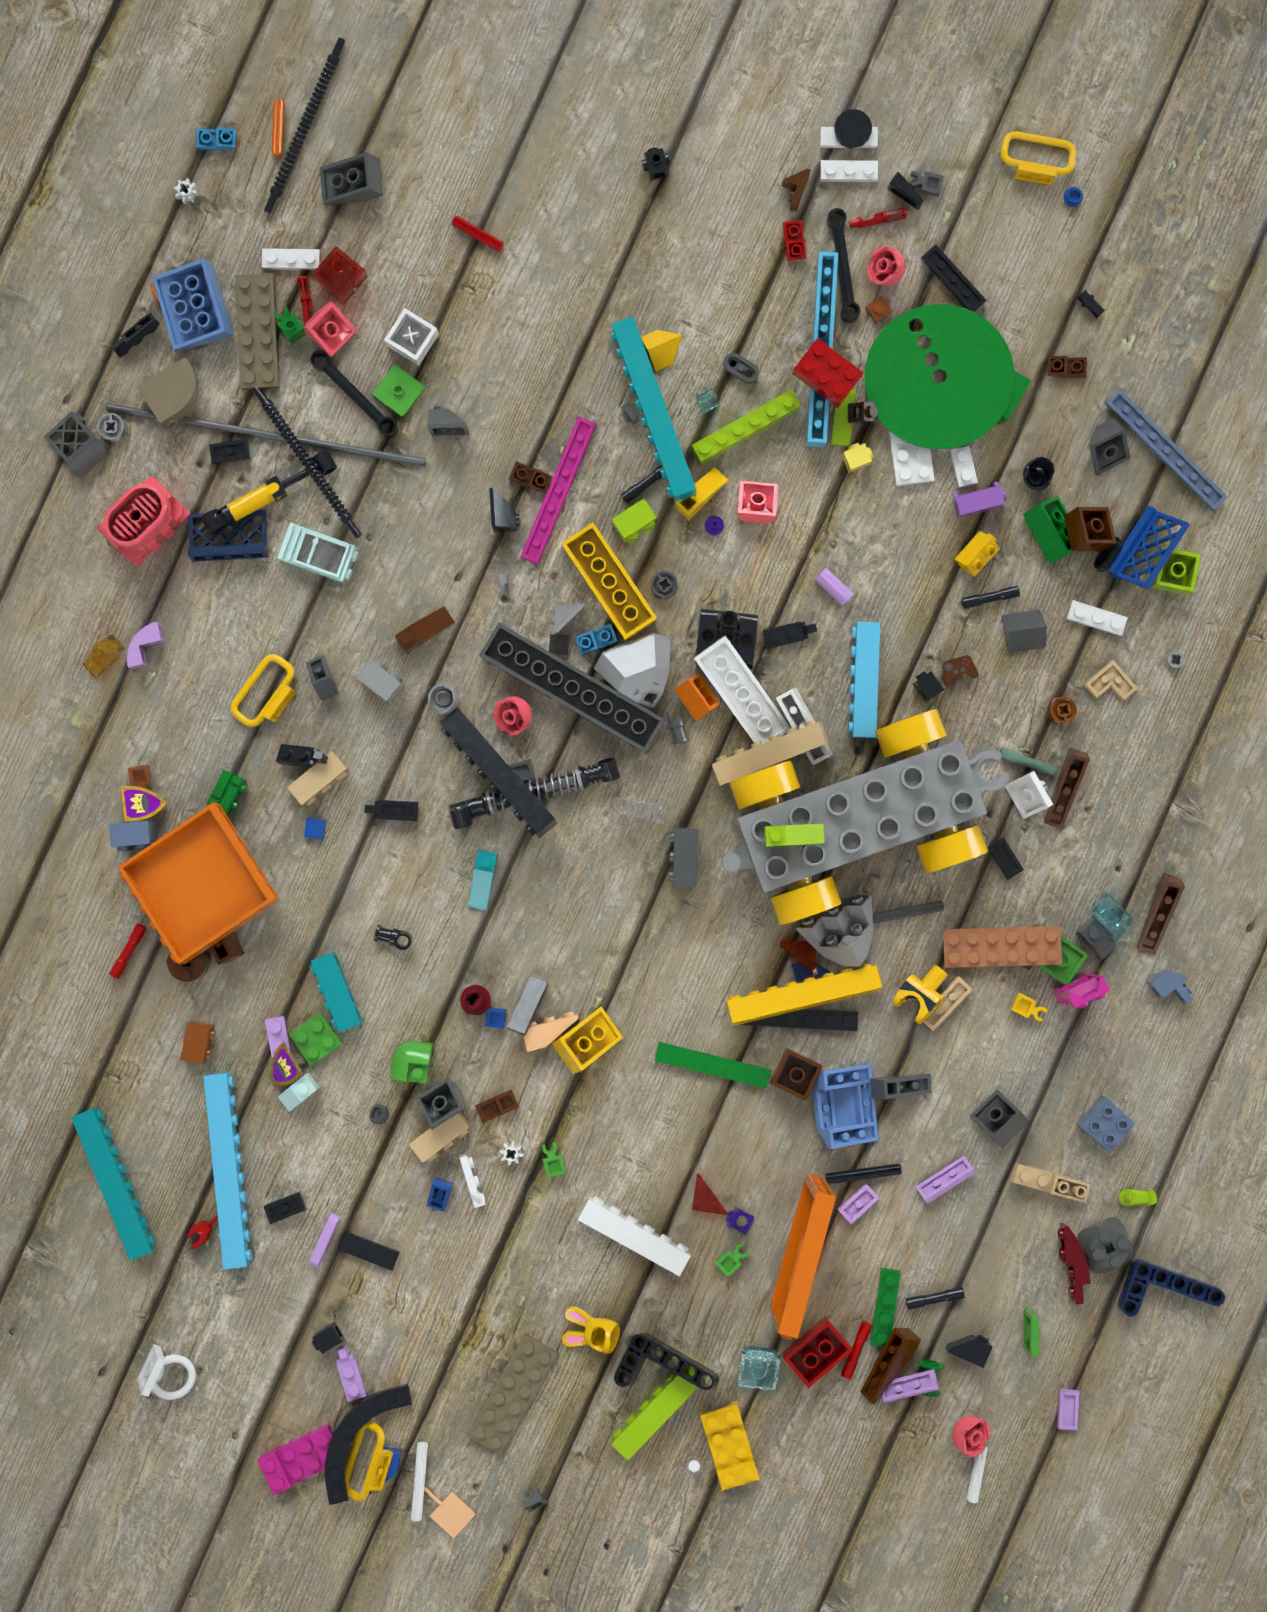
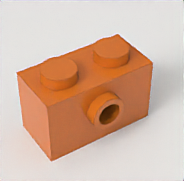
M700 673L689 678L675 689V692L696 721L720 705V702Z

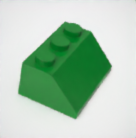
M1059 496L1042 502L1023 514L1026 524L1032 530L1036 542L1042 548L1044 556L1050 564L1075 552L1071 550L1064 515L1068 512Z

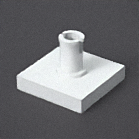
M1034 771L1005 785L1023 819L1053 805L1046 793L1047 785L1043 787L1046 783L1039 781Z

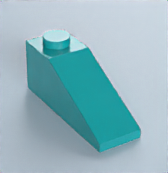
M478 850L468 907L487 910L498 854Z

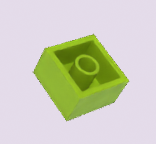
M642 499L612 519V526L624 545L626 543L632 544L639 539L638 536L643 532L648 534L655 529L657 517L646 500Z
M1174 549L1152 583L1151 588L1185 595L1193 593L1201 554ZM1156 557L1155 564H1158L1160 557Z

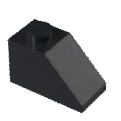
M978 1334V1337L969 1335L948 1343L945 1349L957 1357L984 1368L993 1346L988 1342V1338Z

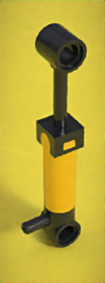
M328 450L321 451L312 457V461L315 462L314 466H318L317 470H320V474L324 476L337 469V465ZM304 469L282 482L279 481L276 475L265 481L266 484L227 505L205 513L201 519L210 535L218 534L225 530L228 525L273 501L278 502L287 497L285 488L311 474H308V470Z

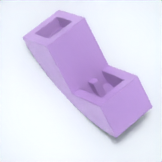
M153 622L143 627L134 636L127 653L128 668L136 669L147 666L143 647L165 642L161 623Z

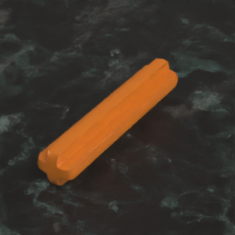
M275 99L273 104L272 155L275 157L283 155L285 103L281 99Z

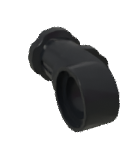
M377 925L374 935L375 942L378 940L388 942L400 950H406L412 944L410 933L395 928L393 930L382 928L381 925ZM400 936L407 937L408 944L405 946L400 945L398 938Z

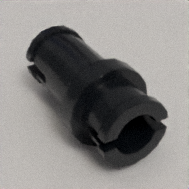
M1085 289L1077 299L1082 303L1081 306L1086 307L1097 319L1105 309L1094 299L1095 296L1093 294L1090 295Z

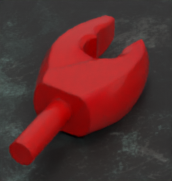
M218 1214L210 1222L206 1220L201 1221L190 1229L188 1238L195 1233L200 1236V1239L196 1240L190 1247L191 1250L200 1247L209 1239L213 1230L212 1225L218 1221Z

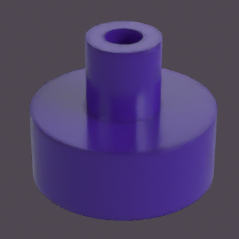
M710 516L706 520L705 531L709 535L717 536L723 531L724 523L720 517Z

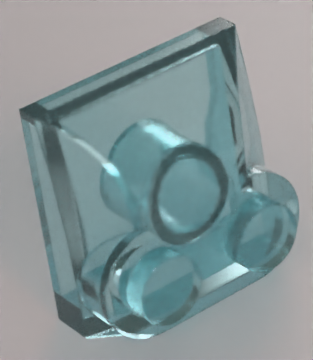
M1107 891L1093 903L1092 910L1090 911L1091 917L1115 940L1120 939L1133 921V918Z
M745 1347L741 1351L738 1387L776 1391L781 1354L772 1348Z

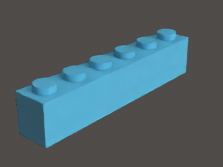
M857 622L851 631V638H855L854 646H851V657H854V665L850 666V676H853V684H850L849 694L853 695L852 703H849V714H852V722L848 724V733L851 734V738L875 739V730H877L880 623Z

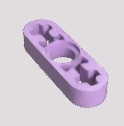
M331 1212L311 1256L309 1265L318 1268L340 1216Z

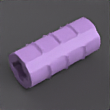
M827 568L815 579L841 606L854 594L848 589V586H845Z

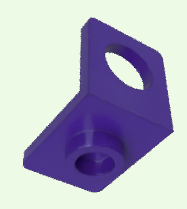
M735 1207L733 1211H729L725 1219L727 1221V1228L733 1227L746 1234L754 1220V1216ZM739 1216L747 1218V1224L743 1227L738 1226L736 1223V1219Z

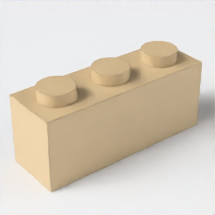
M331 751L326 755L328 756L326 764L316 763L315 766L287 787L302 806L306 804L310 806L317 800V795L321 792L325 794L332 788L331 784L337 780L339 782L347 776L345 772L349 769L335 752Z
M460 1112L433 1130L428 1128L411 1141L409 1146L422 1163L426 1160L431 1162L438 1156L437 1152L443 1148L445 1151L454 1144L452 1140L457 1136L459 1139L469 1132L467 1129L470 1127V1124Z

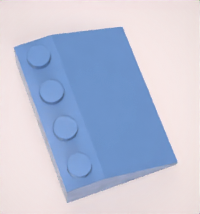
M202 258L152 277L174 351L214 343L234 336L213 263Z

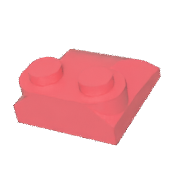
M328 302L321 307L304 326L305 334L309 338L314 339L330 357L357 331L333 302Z
M740 481L737 517L741 521L769 524L775 521L778 484Z

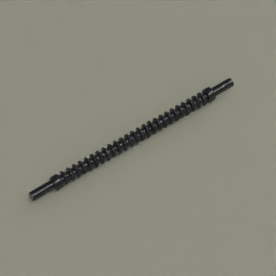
M338 38L332 54H329L327 57L328 63H325L324 73L322 72L320 74L322 77L318 78L320 82L316 83L317 87L314 88L313 97H310L311 102H308L309 107L305 108L307 112L303 113L302 122H299L300 127H297L298 132H295L294 142L290 143L292 145L288 148L290 151L286 152L287 157H284L285 162H282L281 172L279 171V176L275 177L277 181L273 182L274 186L270 189L271 194L264 208V212L271 214L277 198L282 194L281 189H284L283 184L287 183L285 179L289 178L287 174L291 173L292 164H295L294 159H297L298 149L302 148L300 144H303L302 140L306 139L305 134H308L307 129H310L309 124H312L313 114L315 115V110L319 109L317 105L321 104L320 100L323 99L324 90H327L326 85H329L328 80L332 79L330 76L334 74L332 70H335V66L339 63L338 57L345 43L343 38Z
M254 387L252 390L262 403L261 407L264 411H267V415H270L269 418L273 419L272 423L275 424V427L284 436V440H287V444L296 453V457H299V461H302L305 470H308L307 473L311 474V478H314L313 481L317 483L316 486L320 487V491H323L322 495H326L325 499L329 500L328 503L332 504V508H335L334 512L340 517L341 522L347 525L356 539L361 537L362 533L353 522L352 515L344 508L345 505L341 504L342 501L338 500L339 497L335 496L336 492L332 491L333 488L329 487V483H326L327 479L324 478L323 474H320V470H317L318 466H314L315 462L306 453V449H303V445L297 440V436H294V432H291V428H288L289 425L285 423V419H282L283 416L279 415L280 412L276 411L277 407L274 406L272 400L266 397L261 388Z

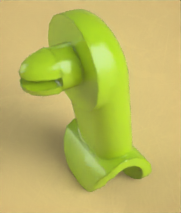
M1124 1189L1119 1193V1201L1127 1207L1144 1204L1152 1206L1156 1204L1157 1196L1153 1189H1148L1147 1191Z

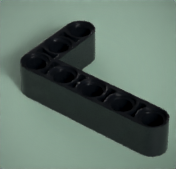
M640 1333L632 1337L614 1375V1381L618 1386H630L636 1381L646 1358H649L702 1390L714 1389L719 1384V1376L716 1372L648 1333ZM640 1337L645 1340L644 1347H641L639 1344ZM656 1347L661 1349L660 1357L655 1353ZM632 1355H634L637 1360L635 1365L631 1362ZM673 1356L678 1359L677 1366H674L672 1363ZM689 1366L695 1369L693 1376L688 1372ZM624 1372L628 1375L627 1382L622 1378ZM707 1375L712 1380L710 1386L707 1385L705 1382V1377Z

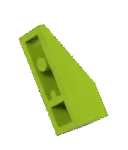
M824 825L765 826V847L825 844Z

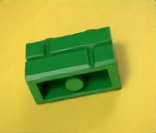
M223 770L207 805L216 802L221 805L226 814L234 813L239 805V802H237L239 795H243L247 789L245 784L247 780L227 770Z

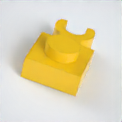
M1018 992L1010 1010L1026 1018H1029L1030 1014H1032L1033 1018L1040 1022L1043 1019L1038 1017V1012L1042 1010L1047 1013L1046 1008L1041 1006L1035 1007L1037 1001Z

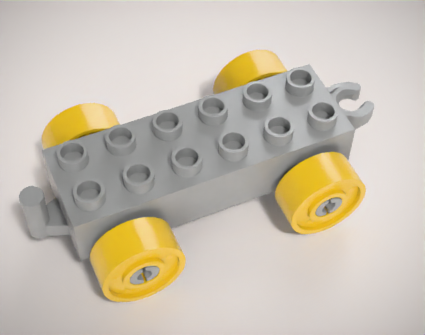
M937 709L875 730L884 758L904 752L906 759L784 802L783 794L801 788L791 760L733 780L729 784L738 810L757 803L760 810L735 819L743 843L733 852L724 855L721 861L722 866L730 872H735L739 869H753L760 891L763 893L787 885V891L770 897L779 925H783L842 904L832 876L812 881L811 876L933 833L934 838L916 845L925 873L944 869L988 852L979 824L958 829L957 824L987 814L980 792L998 790L1009 780L1007 773L998 774L992 780L983 778L980 773L981 766L985 762L993 763L1000 760L1002 757L1001 753L993 750L982 751L968 760L961 739L930 750L929 742L947 736ZM824 825L825 844L765 847V826Z

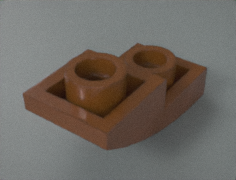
M1048 356L1047 376L1087 378V357Z
M516 461L508 480L545 494L552 476Z

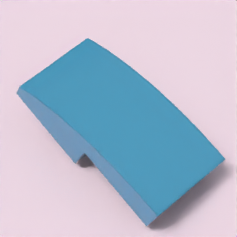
M216 127V130L196 128V149H235L236 129Z
M608 624L575 637L581 655L620 642L613 624Z

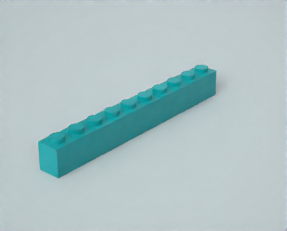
M634 317L612 323L610 336L613 343L617 342L618 348H616L618 358L619 360L623 359L625 364L622 365L624 375L630 378L631 382L628 385L631 394L635 393L637 399L634 400L638 411H642L643 417H641L643 427L648 428L650 433L647 434L650 446L654 445L656 451L653 454L656 463L660 462L662 466L659 470L662 479L667 480L668 486H666L668 496L669 498L673 497L674 502L696 496L695 484Z

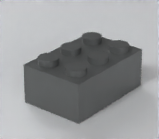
M674 828V832H670V844H673V851L669 852V863H673V871H669V882H672V886L696 887L698 829Z

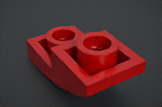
M802 220L783 222L787 261L807 259Z

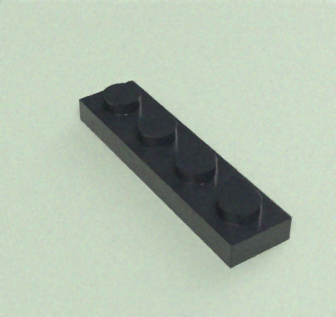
M936 244L921 257V260L966 309L976 312L986 303L987 300Z

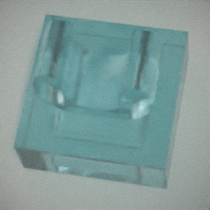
M704 388L705 392L701 395L695 393V399L702 414L719 406L716 394L712 388Z

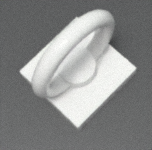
M153 1344L137 1378L141 1395L149 1397L152 1390L155 1395L162 1399L174 1400L181 1398L192 1389L196 1380V1370L192 1362L181 1355H168L164 1357L161 1346ZM180 1363L188 1371L186 1384L174 1392L162 1390L157 1382L162 1378L165 1365Z

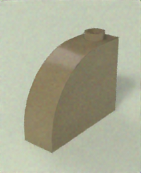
M186 357L136 386L163 429L175 426L179 420L192 410L199 392L197 376Z

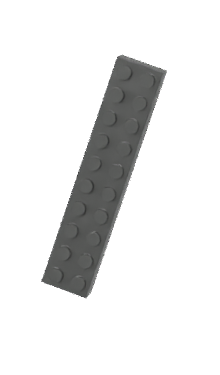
M499 622L479 655L483 660L644 754L648 751L665 722V719Z

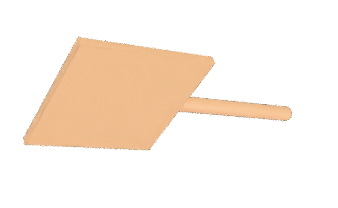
M424 1486V1492L439 1505L430 1517L454 1539L476 1513L453 1492L441 1502Z

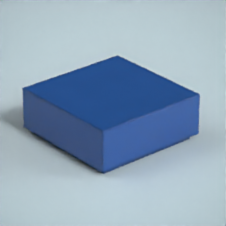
M306 818L304 837L324 839L326 820Z
M490 1007L486 1013L485 1027L504 1029L507 1009Z

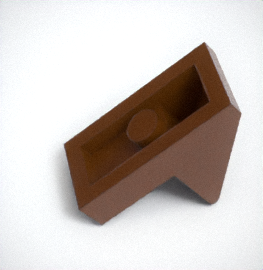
M805 169L785 178L782 182L783 187L792 190L788 202H791V210L797 211L810 175V169Z

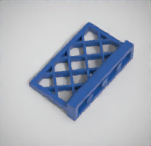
M1148 506L1124 542L1122 550L1108 571L1117 580L1123 579L1149 590L1190 524L1158 512L1154 507ZM1160 518L1164 519L1166 524L1156 528ZM1180 525V530L1172 534L1171 527ZM1167 529L1168 536L1159 539L1158 533ZM1155 535V541L1146 544L1148 537ZM1170 540L1169 547L1161 550L1160 544ZM1157 545L1158 552L1148 555L1147 549ZM1144 550L1145 557L1136 560L1137 554ZM1160 557L1158 564L1151 566L1150 560ZM1147 562L1148 568L1138 571L1137 565ZM1134 566L1135 573L1125 575L1128 568ZM1149 573L1150 576L1146 582L1140 581L1139 576Z

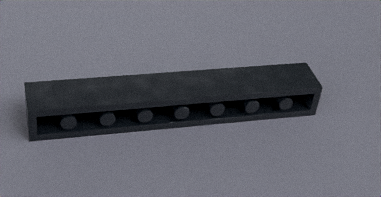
M458 707L440 721L443 727L441 729L443 734L447 738L452 737L455 741L453 745L459 752L462 750L465 752V759L471 766L475 764L478 767V774L483 780L487 778L491 782L489 784L490 788L496 794L499 792L503 796L501 798L503 803L508 808L511 806L515 810L513 814L520 822L524 820L527 824L525 828L532 836L536 834L540 839L557 824L556 819Z

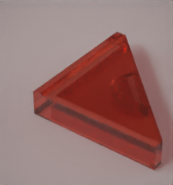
M780 941V948H783L800 965L812 972L813 976H817L816 949L808 941Z
M697 1174L692 1210L727 1215V1210L701 1175Z

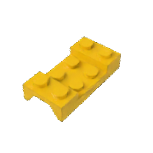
M737 1400L720 1409L700 1411V1417L722 1491L759 1480Z

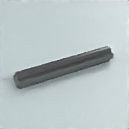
M936 901L873 913V924L944 911L943 901Z

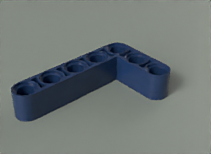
M1135 1259L1130 1265L1119 1296L1118 1308L1129 1317L1138 1314L1149 1283L1213 1306L1222 1305L1225 1301V1294L1215 1285L1142 1259ZM1144 1265V1272L1139 1274L1137 1272L1138 1267ZM1163 1272V1277L1160 1280H1156V1274ZM1181 1278V1284L1175 1287L1174 1281ZM1137 1283L1139 1285L1138 1289L1135 1292H1131L1132 1285ZM1195 1285H1199L1198 1292L1193 1293L1192 1288ZM1217 1291V1297L1211 1300V1294ZM1132 1302V1307L1129 1310H1125V1304Z

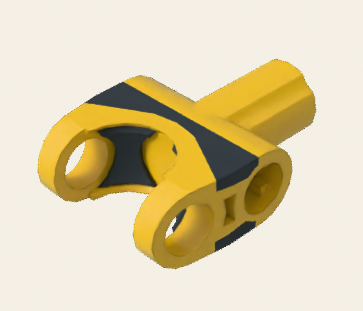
M935 964L922 980L911 974L900 987L893 1000V1004L899 1007L907 1000H918L920 1002V1009L915 1021L918 1024H922L942 1003L944 997L936 990L948 974Z

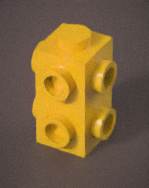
M979 531L958 554L955 561L963 571L975 577L999 551L1000 548L996 544L997 539L990 533L985 534Z

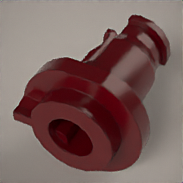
M471 985L461 994V1007L467 1014L482 1015L490 1008L491 995L483 986ZM478 995L477 1002H474V1005H472L471 999Z

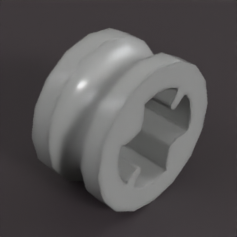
M1173 651L1166 657V664L1171 669L1180 668L1185 661L1183 654L1178 651ZM1172 655L1179 657L1178 665L1171 663Z

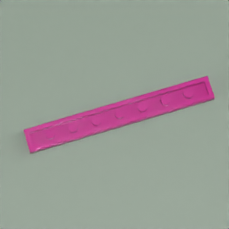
M578 416L520 556L522 559L537 565L539 564L594 432L596 423Z

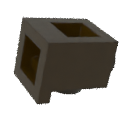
M863 401L848 404V423L864 424L875 422V417L878 414L875 402ZM856 408H859V418H856Z

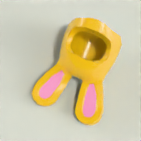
M571 1306L567 1308L565 1312L566 1318L571 1322L584 1326L585 1331H567L562 1337V1342L565 1346L589 1345L594 1350L604 1354L614 1351L620 1336V1327L617 1322L606 1318H593L578 1307Z

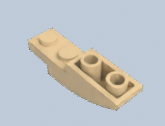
M1015 1163L1010 1180L1016 1184L1086 1203L1091 1185L1071 1177Z

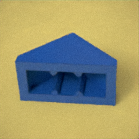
M435 1177L426 1206L444 1212L454 1183Z

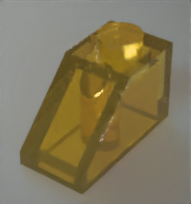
M110 635L94 645L83 665L97 678L120 657L125 648L120 641L113 635Z

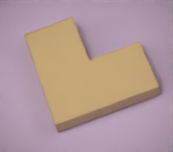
M1111 660L1083 684L1095 699L1111 688L1120 700L1124 701L1138 689L1114 660Z

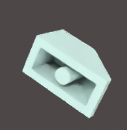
M307 1073L280 1094L278 1098L290 1112L320 1087L311 1075Z

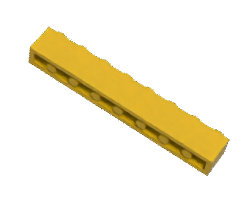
M865 964L860 966L858 970L848 968L842 970L841 974L837 975L827 973L822 975L823 978L816 980L815 977L804 979V982L799 984L794 981L785 984L786 987L782 988L773 986L767 988L765 992L759 993V990L749 992L748 996L745 997L740 995L729 997L726 1007L731 1026L880 991L882 983L877 965Z

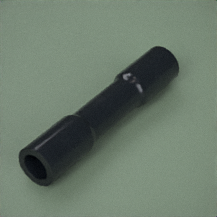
M658 466L651 474L621 494L627 504L654 482L662 479L659 470L662 466Z
M1017 585L986 594L961 598L962 607L967 609L993 601L1020 597V590Z
M958 1287L943 1292L905 1299L907 1308L910 1310L929 1304L964 1299L965 1294L963 1287Z

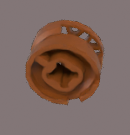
M1057 697L1048 705L1049 718L1056 723H1068L1077 714L1076 703L1068 697Z

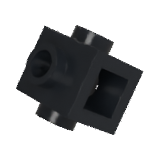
M657 147L647 150L644 153L642 166L644 172H648L650 181L667 177L669 174L668 165H670L668 153L664 154L663 148L658 149Z

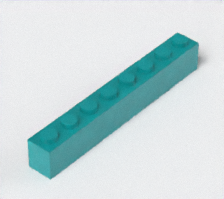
M97 1106L71 1117L129 1260L132 1261L151 1253L156 1249L155 1237L152 1234L150 1235L148 1220L145 1216L143 1217L140 1211L142 1209L141 1203L133 1194L134 1186L126 1177V1167L119 1160V1150L112 1143V1133L105 1126V1116L102 1110H99Z

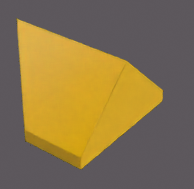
M656 330L641 337L655 373L673 365L683 334Z

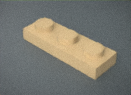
M957 976L940 994L944 997L940 1006L923 1023L934 1031L973 989Z

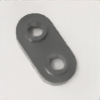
M730 353L724 359L723 365L725 370L747 384L754 383L757 380L759 370L755 364L737 353ZM731 361H734L737 365L735 367H731L729 363ZM749 371L752 373V376L747 377L745 373Z

